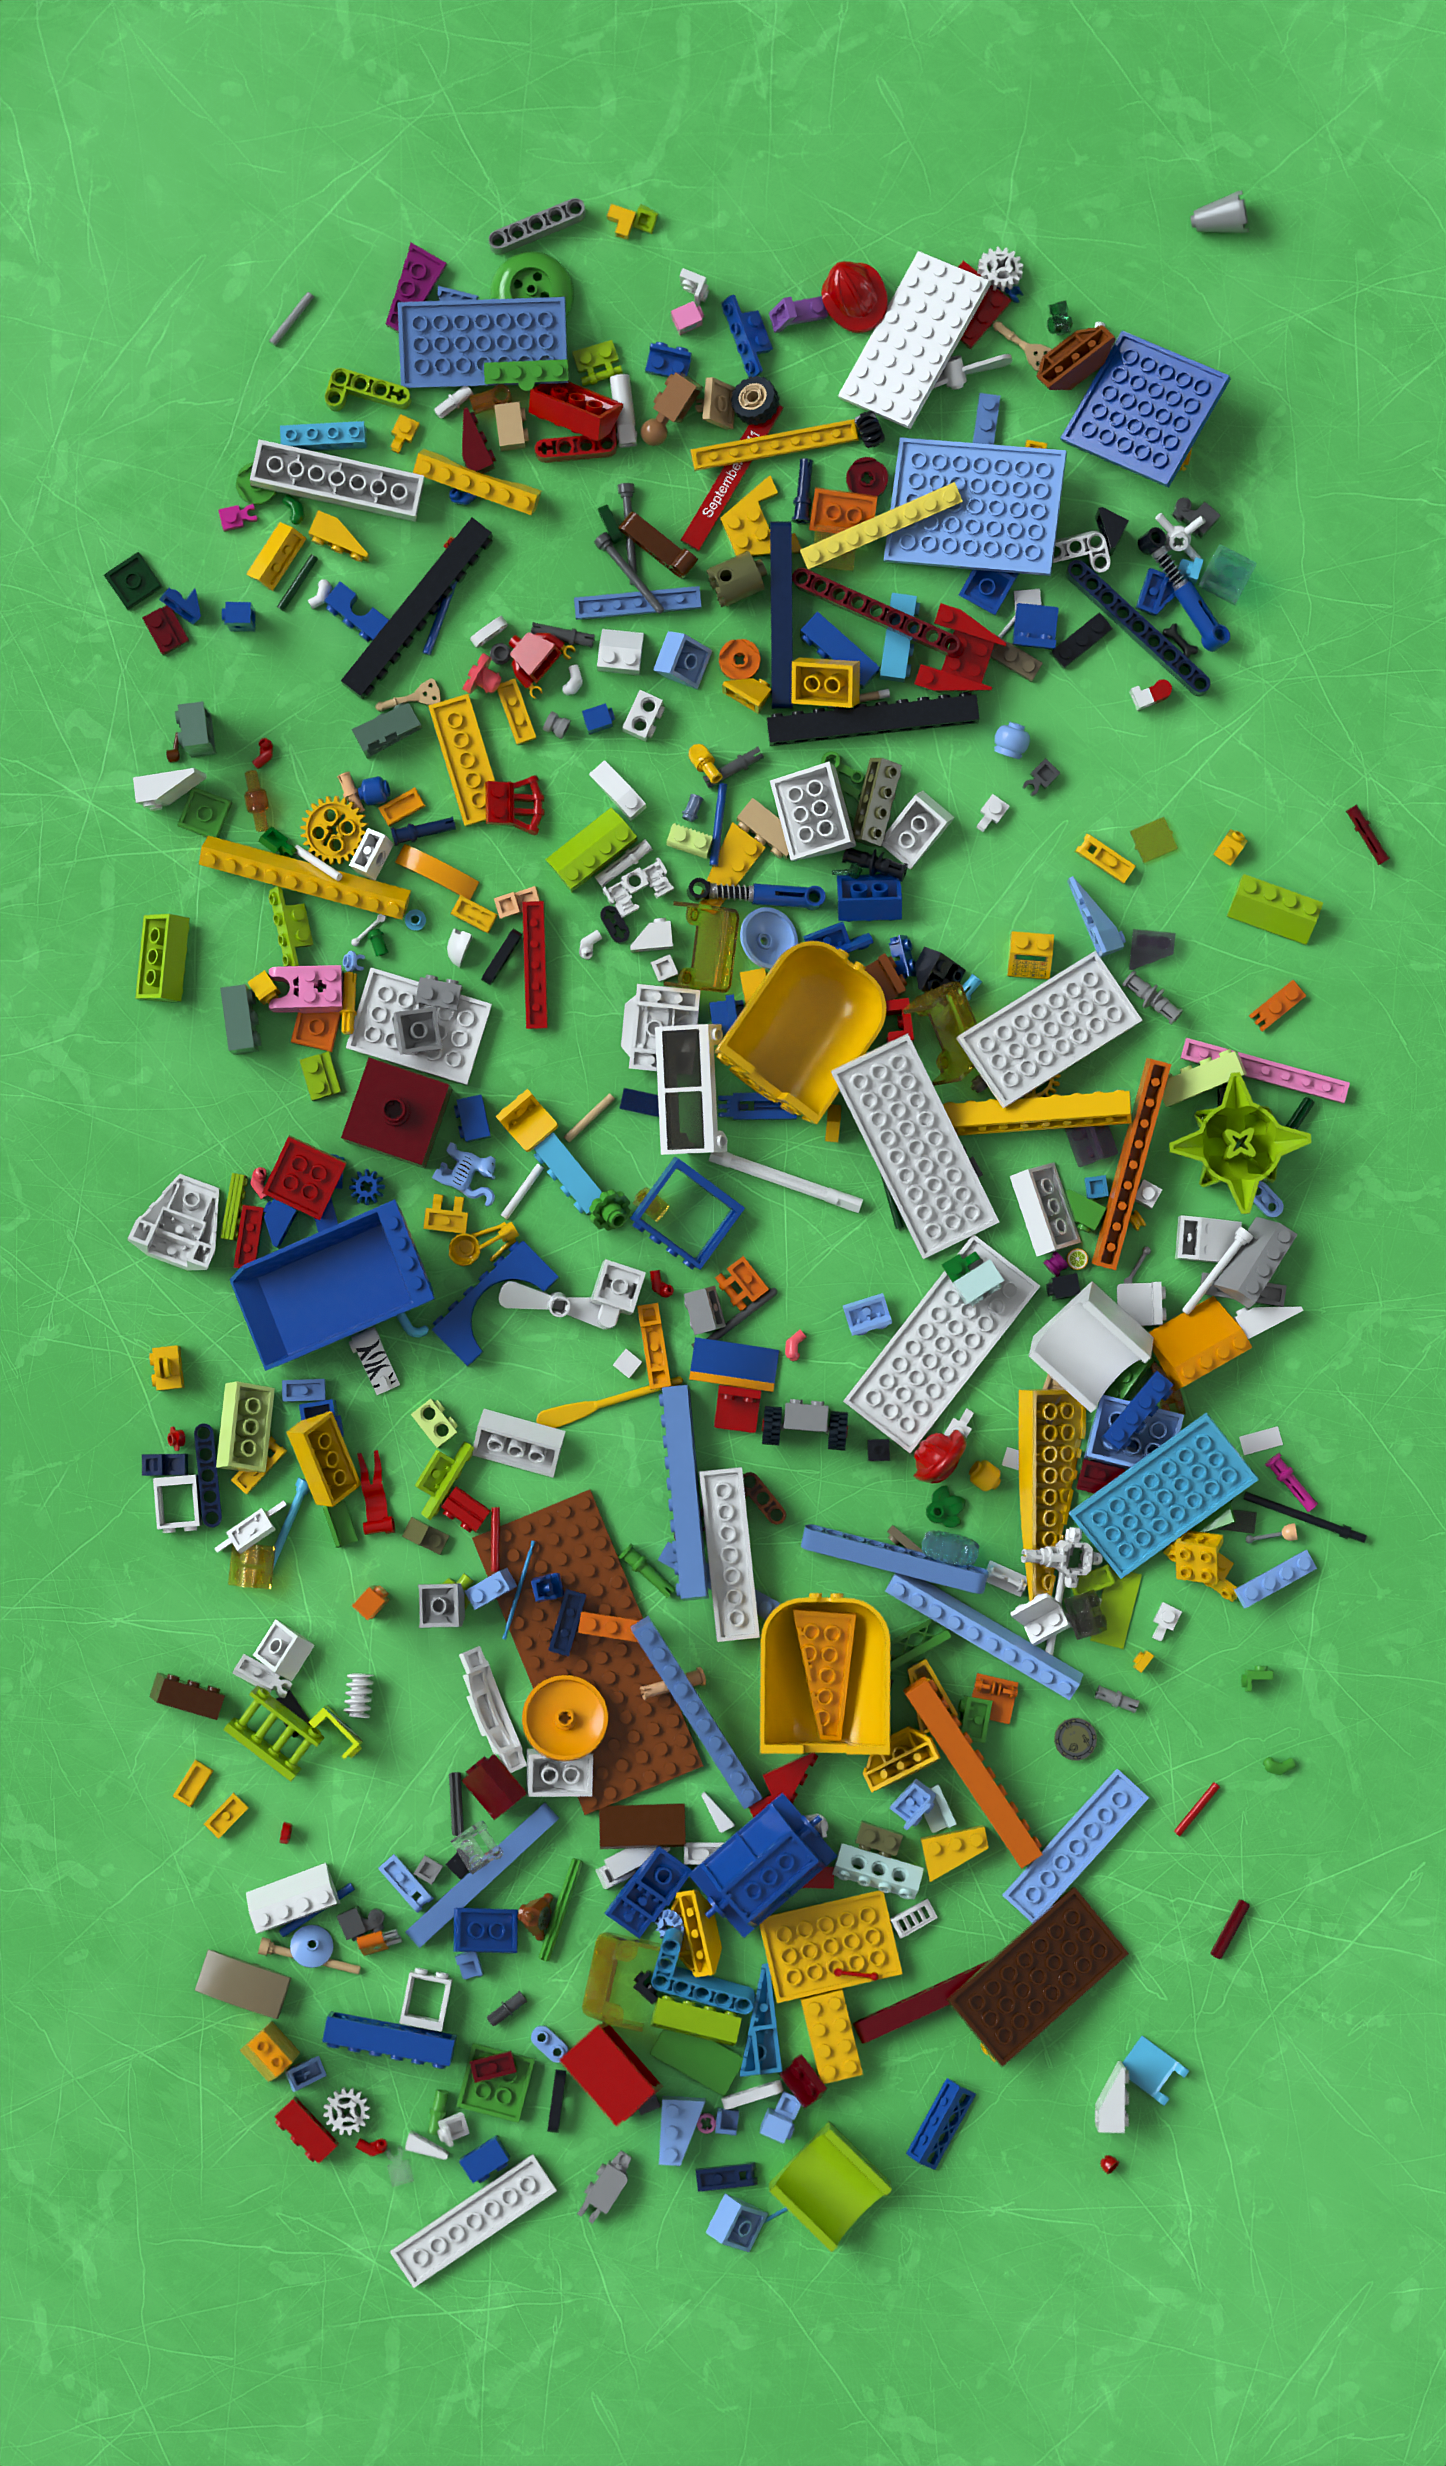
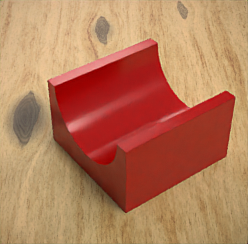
M608 2022L597 2025L559 2059L616 2127L621 2122H625L663 2088V2085Z

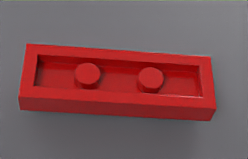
M242 1206L233 1268L239 1269L242 1265L257 1259L264 1215L263 1207Z

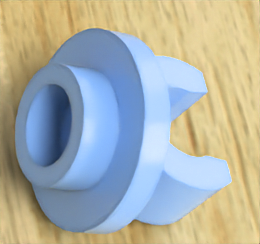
M349 951L345 954L343 966L346 971L364 970V967L357 965V960L365 959V956L362 954L356 955L354 951Z

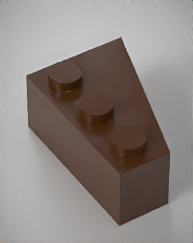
M157 1672L149 1697L156 1703L217 1720L225 1695L220 1692V1688L208 1685V1688L200 1686V1683L188 1679V1682L180 1680L179 1676L169 1673L164 1675Z

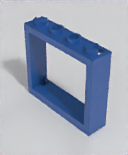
M674 1157L630 1219L634 1221L632 1226L643 1233L646 1230L650 1233L651 1236L649 1238L658 1245L661 1242L668 1247L666 1251L674 1257L680 1255L685 1260L682 1263L692 1270L694 1267L701 1270L745 1207L682 1160ZM675 1169L679 1170L731 1209L696 1258L641 1219L643 1213Z

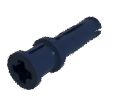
M807 458L800 459L797 497L793 500L795 510L791 521L797 524L810 523L809 507L812 505V501L809 496L813 460Z
M451 817L416 826L410 823L408 826L398 829L392 827L391 833L394 845L398 846L399 843L407 841L415 842L420 837L456 830L454 819Z

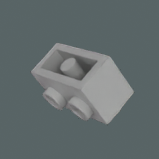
M715 1286L684 1294V1303L689 1312L690 1326L694 1331V1335L726 1327Z

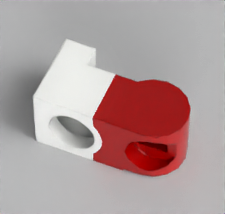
M1161 679L1154 686L1142 691L1139 686L1131 688L1130 695L1137 711L1167 699L1172 692V685L1169 681Z

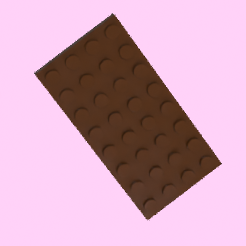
M1072 1887L946 2000L996 2062L1003 2067L1129 1953L1078 1890Z

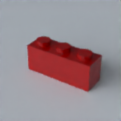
M296 2096L275 2115L277 2119L275 2123L283 2131L286 2129L292 2135L290 2137L292 2142L298 2147L301 2145L306 2150L305 2155L312 2162L316 2161L319 2164L339 2144Z

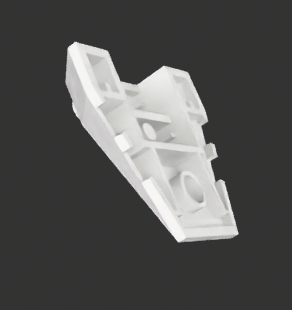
M179 1174L162 1192V1195L149 1206V1209L135 1221L128 1241L147 1256L187 1271L207 1270L216 1247L219 1188Z

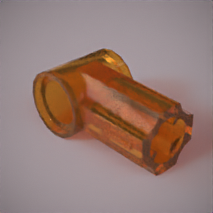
M503 384L469 396L475 415L495 409L494 405L511 403L512 401L509 388ZM506 392L507 397L504 400H498L496 398L497 394Z

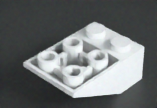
M1179 1216L1175 1259L1218 1263L1234 1243L1235 1233L1242 1227V1222Z
M1122 2061L1117 2062L1095 2103V2126L1099 2133H1125V2127L1129 2125V2116L1125 2110V2105H1129V2093L1125 2088V2083H1129V2070L1123 2065Z

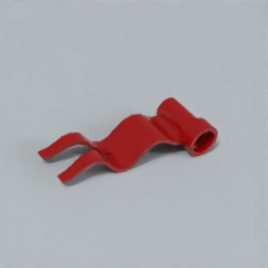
M378 1450L374 1451L373 1484L370 1483L368 1469L362 1453H357L361 1471V1488L366 1504L367 1522H363L364 1534L395 1533L393 1516H388L379 1452Z

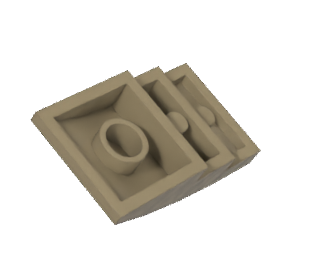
M208 1949L195 1991L229 2004L279 2019L292 1978L258 1964H251L239 1958L230 1957Z

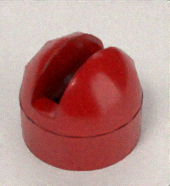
M1106 2155L1105 2159H1101L1100 2165L1106 2174H1111L1118 2167L1119 2161L1112 2155Z

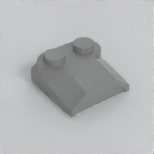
M437 1007L394 1013L393 1026L400 1055L443 1049L437 1020Z
M461 1583L418 1585L419 1628L462 1627L465 1619V1600Z

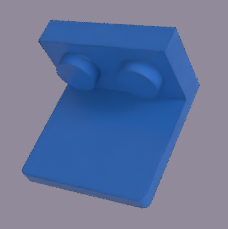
M1018 603L1016 606L1012 645L1055 649L1059 608Z

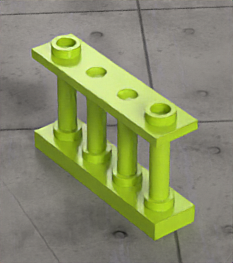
M257 1685L249 1694L254 1700L240 1719L234 1717L223 1730L291 1782L301 1771L297 1763L311 1744L317 1747L325 1737L321 1735L317 1728L308 1725L273 1698L267 1689ZM260 1705H263L271 1713L259 1730L253 1732L247 1727V1723ZM277 1718H279L288 1726L276 1743L270 1745L264 1740V1736ZM294 1731H296L305 1739L292 1757L287 1758L280 1750Z

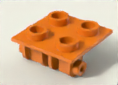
M977 1673L972 1697L993 1701L989 1720L1010 1724L1019 1683Z

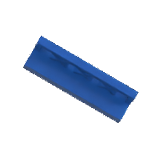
M946 2078L906 2154L916 2162L935 2170L976 2094L971 2090L961 2087L953 2080ZM963 2093L967 2094L964 2101L959 2104V2100L961 2099ZM955 2114L954 2120L949 2123L951 2115ZM945 2133L943 2140L939 2142V2137ZM935 2151V2155L931 2162L927 2161L930 2154Z

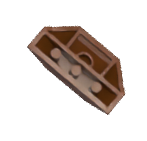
M1103 325L1097 326V328L1075 331L1042 357L1037 379L1049 390H1072L1104 365L1114 344L1115 336Z

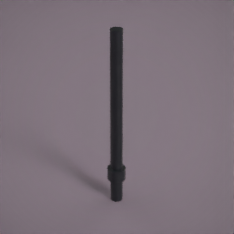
M1245 1492L1243 1500L1339 1534V1537L1351 1538L1365 1543L1367 1535L1351 1530L1352 1527L1344 1524L1340 1526Z

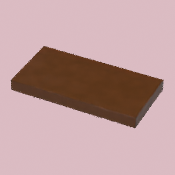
M685 1803L606 1806L599 1809L600 1849L657 1848L658 1846L686 1847Z

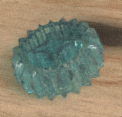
M933 1530L926 1532L921 1544V1550L928 1557L955 1565H972L976 1562L979 1555V1545L976 1541L946 1531Z

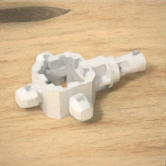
M1070 1527L1068 1531L1069 1540H1060L1055 1546H1046L1040 1550L1023 1549L1021 1554L1026 1555L1021 1556L1023 1563H1039L1045 1567H1053L1058 1572L1066 1574L1065 1586L1068 1588H1076L1079 1580L1077 1575H1087L1091 1571L1092 1565L1102 1563L1103 1556L1098 1552H1093V1548L1088 1543L1080 1541L1082 1539V1531L1077 1527ZM1079 1547L1082 1550V1553H1080V1560L1082 1562L1075 1568H1067L1064 1565L1067 1556L1065 1551H1068V1548Z

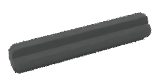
M451 1772L449 1774L452 1835L461 1836L464 1834L461 1773Z

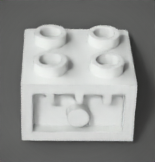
M1047 1593L1034 1597V1600L1017 1606L1010 1613L1012 1618L1024 1626L1033 1646L1071 1627L1062 1604Z

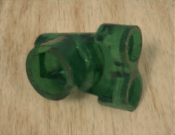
M1060 301L1049 305L1050 315H1052L1047 321L1049 332L1051 334L1057 333V336L1071 333L1070 329L1073 326L1071 317L1068 316L1067 301Z

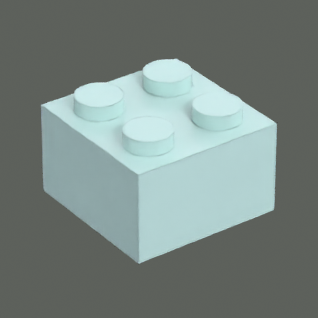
M991 1259L953 1282L952 1285L964 1304L970 1303L973 1306L984 1299L982 1295L987 1291L991 1295L1002 1287L1000 1283L1004 1280Z

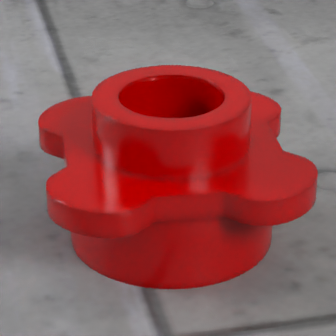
M173 1426L170 1428L167 1441L170 1446L174 1447L175 1451H179L180 1447L185 1445V1434L183 1430H176Z

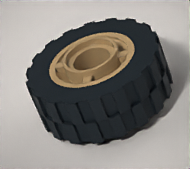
M751 376L737 384L732 392L731 405L742 422H746L748 425H759L770 420L776 414L780 398L772 383L765 377Z

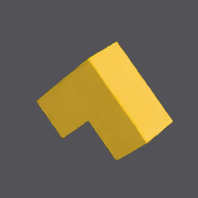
M611 204L607 220L618 223L615 236L628 240L636 212Z
M831 1104L828 1108L825 1141L838 1142L841 1105Z

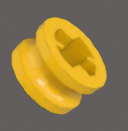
M1135 1210L1133 1211L1134 1214L1130 1216L1129 1221L1134 1229L1138 1231L1140 1226L1145 1227L1146 1223L1139 1212Z

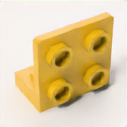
M1188 1530L1175 1541L1176 1578L1179 1580L1217 1584L1219 1581L1218 1552L1224 1542L1223 1535Z

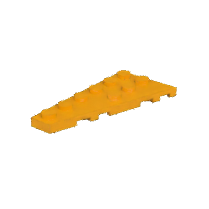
M792 1608L818 1736L823 1740L841 1741L856 1614Z

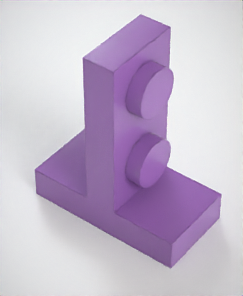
M822 296L792 301V297H786L769 312L774 333L782 332L788 325L821 320L828 316Z

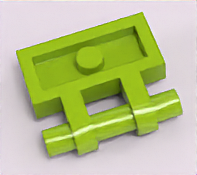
M613 340L572 352L578 373L586 371L588 373V376L581 378L583 386L588 384L595 385L598 384L597 381L607 378L610 380V377L623 374L621 366L613 368L611 365L619 361ZM605 366L606 370L594 373L593 369Z

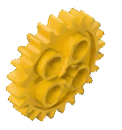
M326 796V803L323 799H318L319 806L312 803L313 811L306 810L305 812L309 817L302 818L306 825L300 826V828L305 830L306 833L300 836L307 838L303 845H310L311 847L308 852L315 851L314 856L317 858L322 856L323 862H326L329 858L330 864H334L336 859L338 864H343V857L347 862L351 861L350 854L354 856L356 849L363 839V835L366 833L363 827L367 826L368 823H362V819L366 815H359L361 807L354 809L355 802L351 801L347 804L346 797L341 802L339 796H335L333 801L330 796ZM331 809L336 813L334 821L328 819V812ZM344 814L345 818L339 824V821L341 820V817ZM348 821L353 825L351 833L345 831V824ZM332 826H337V827H336V831H338L337 834H332V833H333V830L331 829ZM318 827L324 830V836L321 839L316 835ZM329 836H330V839L328 840L327 845L324 846L325 840H327V839L329 838ZM335 839L341 842V848L338 851L333 847Z

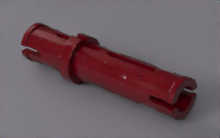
M1358 805L1348 809L1346 813L1355 825V831L1359 832L1377 864L1380 865L1390 859L1369 826L1371 823L1369 820L1366 821Z

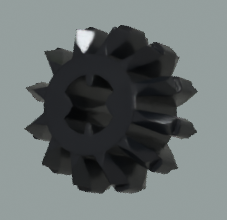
M870 410L855 417V424L865 447H876L884 442L885 436L874 412Z

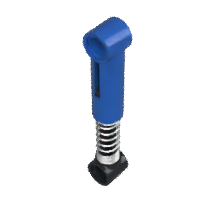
M1153 527L1138 539L1140 551L1146 555H1152L1156 563H1160L1159 568H1163L1162 572H1166V577L1170 578L1169 582L1173 583L1172 587L1175 590L1174 595L1202 636L1201 643L1203 647L1210 652L1218 650L1230 640L1229 630L1226 626L1218 623L1193 583L1184 579V575L1180 574L1181 570L1176 568L1178 565H1174L1175 560H1171L1172 555L1169 556L1167 554L1168 550L1165 547L1167 539L1164 531L1158 527Z
M703 878L693 879L687 889V896L696 903L715 898L717 900L718 898H722V900L728 898V900L734 899V901L736 899H739V901L744 899L756 905L807 908L808 910L820 908L826 897L824 890L819 886L798 887L753 883V886L749 885L748 887L745 885L742 887L740 885L734 886L733 884L731 886L728 884L723 886L722 883L717 885ZM693 887H702L704 893L700 895L696 894L693 891ZM809 894H816L819 901L815 903L810 901Z

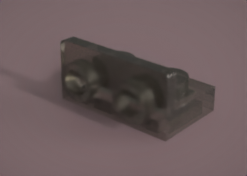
M1094 1589L1064 1599L1077 1640L1107 1630V1620L1101 1612L1100 1599L1095 1594Z

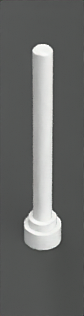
M1242 1227L1237 1230L1234 1243L1182 1309L1185 1314L1189 1315L1240 1247L1250 1243L1253 1236Z

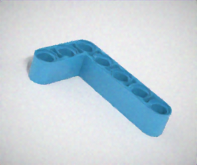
M677 1928L666 1930L651 1981L652 1986L656 1990L740 2014H749L753 2010L756 1994L752 1988L709 1975L695 1977L691 1970L677 1967L676 1963L683 1941V1934Z

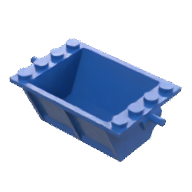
M783 1793L776 1797L688 1874L708 1897L707 1900L712 1905V1908L705 1915L710 1918L718 1912L722 1918L726 1917L741 1936L745 1938L838 1857L815 1828L823 1819L817 1815L809 1822Z

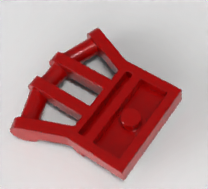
M537 775L515 783L511 781H487L485 783L486 824L514 826L529 834L537 835L539 823L542 816L545 815L544 809H542L544 795L541 793L537 783L539 780ZM530 785L533 795L516 794L514 789ZM514 801L534 802V809L514 808ZM515 815L533 816L531 824L528 825L515 819Z

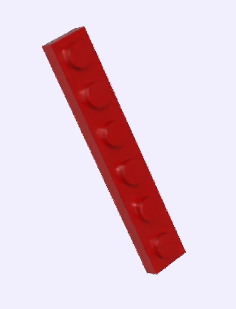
M544 901L522 902L526 1029L548 1028Z

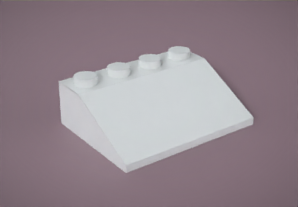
M826 762L770 780L791 861L835 853L856 846L836 767L832 763Z

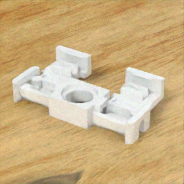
M656 858V863L643 870L639 867L622 876L621 882L608 889L604 886L603 893L607 896L609 904L615 905L622 918L639 909L637 904L633 905L631 895L649 885L650 888H654L656 891L654 895L657 899L674 890L673 885L671 886L666 877L667 870L660 858ZM637 876L640 878L641 884L633 887L629 884V878Z

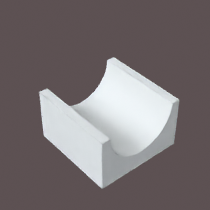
M1091 1281L1033 1336L1029 1357L1088 1411L1092 1412L1097 1408L1107 1388L1125 1369L1138 1360L1146 1363L1151 1358L1154 1337Z

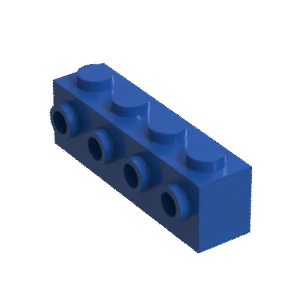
M1156 1371L1100 1439L1116 1452L1121 1448L1125 1450L1132 1442L1130 1436L1134 1432L1138 1434L1146 1425L1143 1422L1148 1415L1152 1417L1157 1412L1159 1401L1161 1399L1166 1401L1173 1391L1170 1388L1173 1386V1383Z

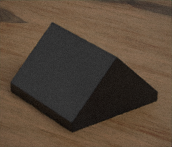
M1100 507L1095 519L1099 532L1106 539L1110 557L1116 549L1129 520L1104 507Z

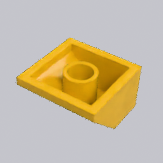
M754 678L724 681L722 684V692L757 714H759L771 695L772 689L769 688L770 684L762 679L757 681Z

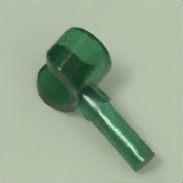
M852 863L850 869L832 870V875H848L853 879H858L863 869L859 868V864Z

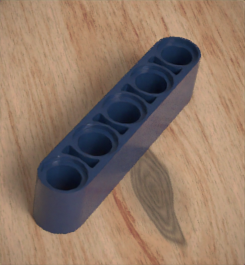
M202 1423L194 1430L202 1519L206 1526L216 1527L220 1524L222 1515L214 1434L210 1425ZM206 1427L210 1430V1436L207 1439L198 1437V1430L200 1428ZM204 1448L212 1451V1457L207 1461L200 1458V1451ZM209 1469L214 1472L212 1481L206 1482L202 1479L204 1470ZM205 1492H215L216 1500L212 1503L206 1502L204 1500ZM209 1512L217 1513L218 1521L215 1524H209L206 1521V1515Z

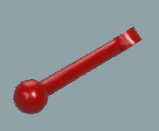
M841 1968L834 1970V1974L837 1977L848 1975L871 1978L873 1981L879 1978L876 1972L867 1974L843 1971Z

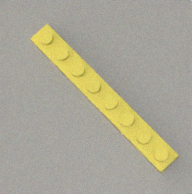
M955 482L805 547L800 550V553L809 570L960 504L963 500Z

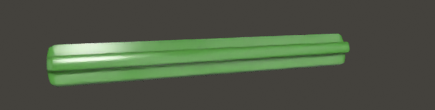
M573 1858L571 1860L539 1954V1959L543 1961H549L583 1864V1861Z

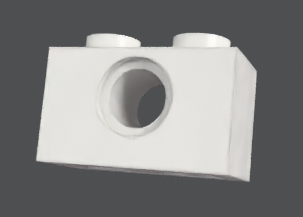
M368 828L349 866L357 874L376 881L394 843L386 835Z

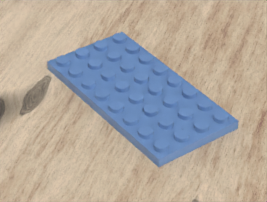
M566 297L398 302L401 386L406 388L519 385L518 383L485 384L484 363L568 359ZM568 381L536 382V384L568 383Z

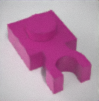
M254 504L247 505L242 510H240L239 505L218 509L223 531L244 527L243 521H258L256 515L248 516L249 511L255 510Z

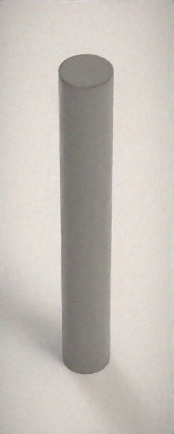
M307 292L269 340L270 343L274 346L279 343L314 298L311 293Z

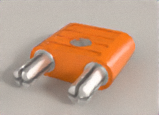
M396 1929L384 1933L381 1930L357 1937L359 1949L364 1956L387 1950L389 1946L402 1942V1938L398 1935Z

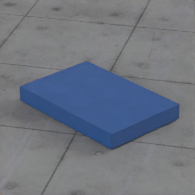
M454 1908V1952L517 1953L518 1910Z

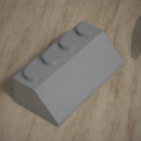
M1256 1217L1247 1230L1253 1236V1239L1249 1244L1246 1243L1245 1246L1242 1245L1213 1285L1247 1308L1252 1307L1256 1303L1298 1235L1279 1222Z

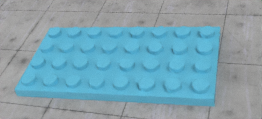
M1206 1412L1071 1510L1069 1515L1122 1579L1259 1479Z

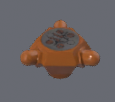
M546 1893L543 1897L532 1900L527 1905L522 1904L518 1911V1920L522 1921L527 1930L538 1941H542L545 1938L544 1930L549 1926L552 1912L549 1904L553 1900L551 1893Z

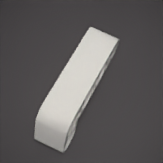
M1089 531L1055 541V546L1060 548V552L1057 556L1053 557V563L1088 554L1090 565L1095 571L1105 572L1110 567L1106 539L1099 531ZM1094 536L1101 538V542L1097 546H1091L1090 540ZM1073 541L1080 542V548L1077 551L1070 550V544ZM1099 556L1105 557V563L1101 567L1095 566V560Z

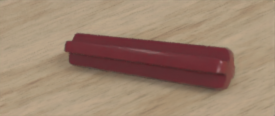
M1241 1899L1238 1900L1210 1952L1215 1958L1222 1959L1250 1907L1249 1903Z

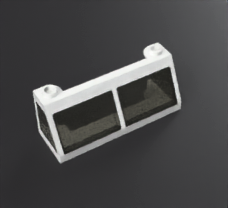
M722 1024L655 1027L661 1155L727 1152V1137L723 1131H718L714 1060V1045H718L723 1037Z

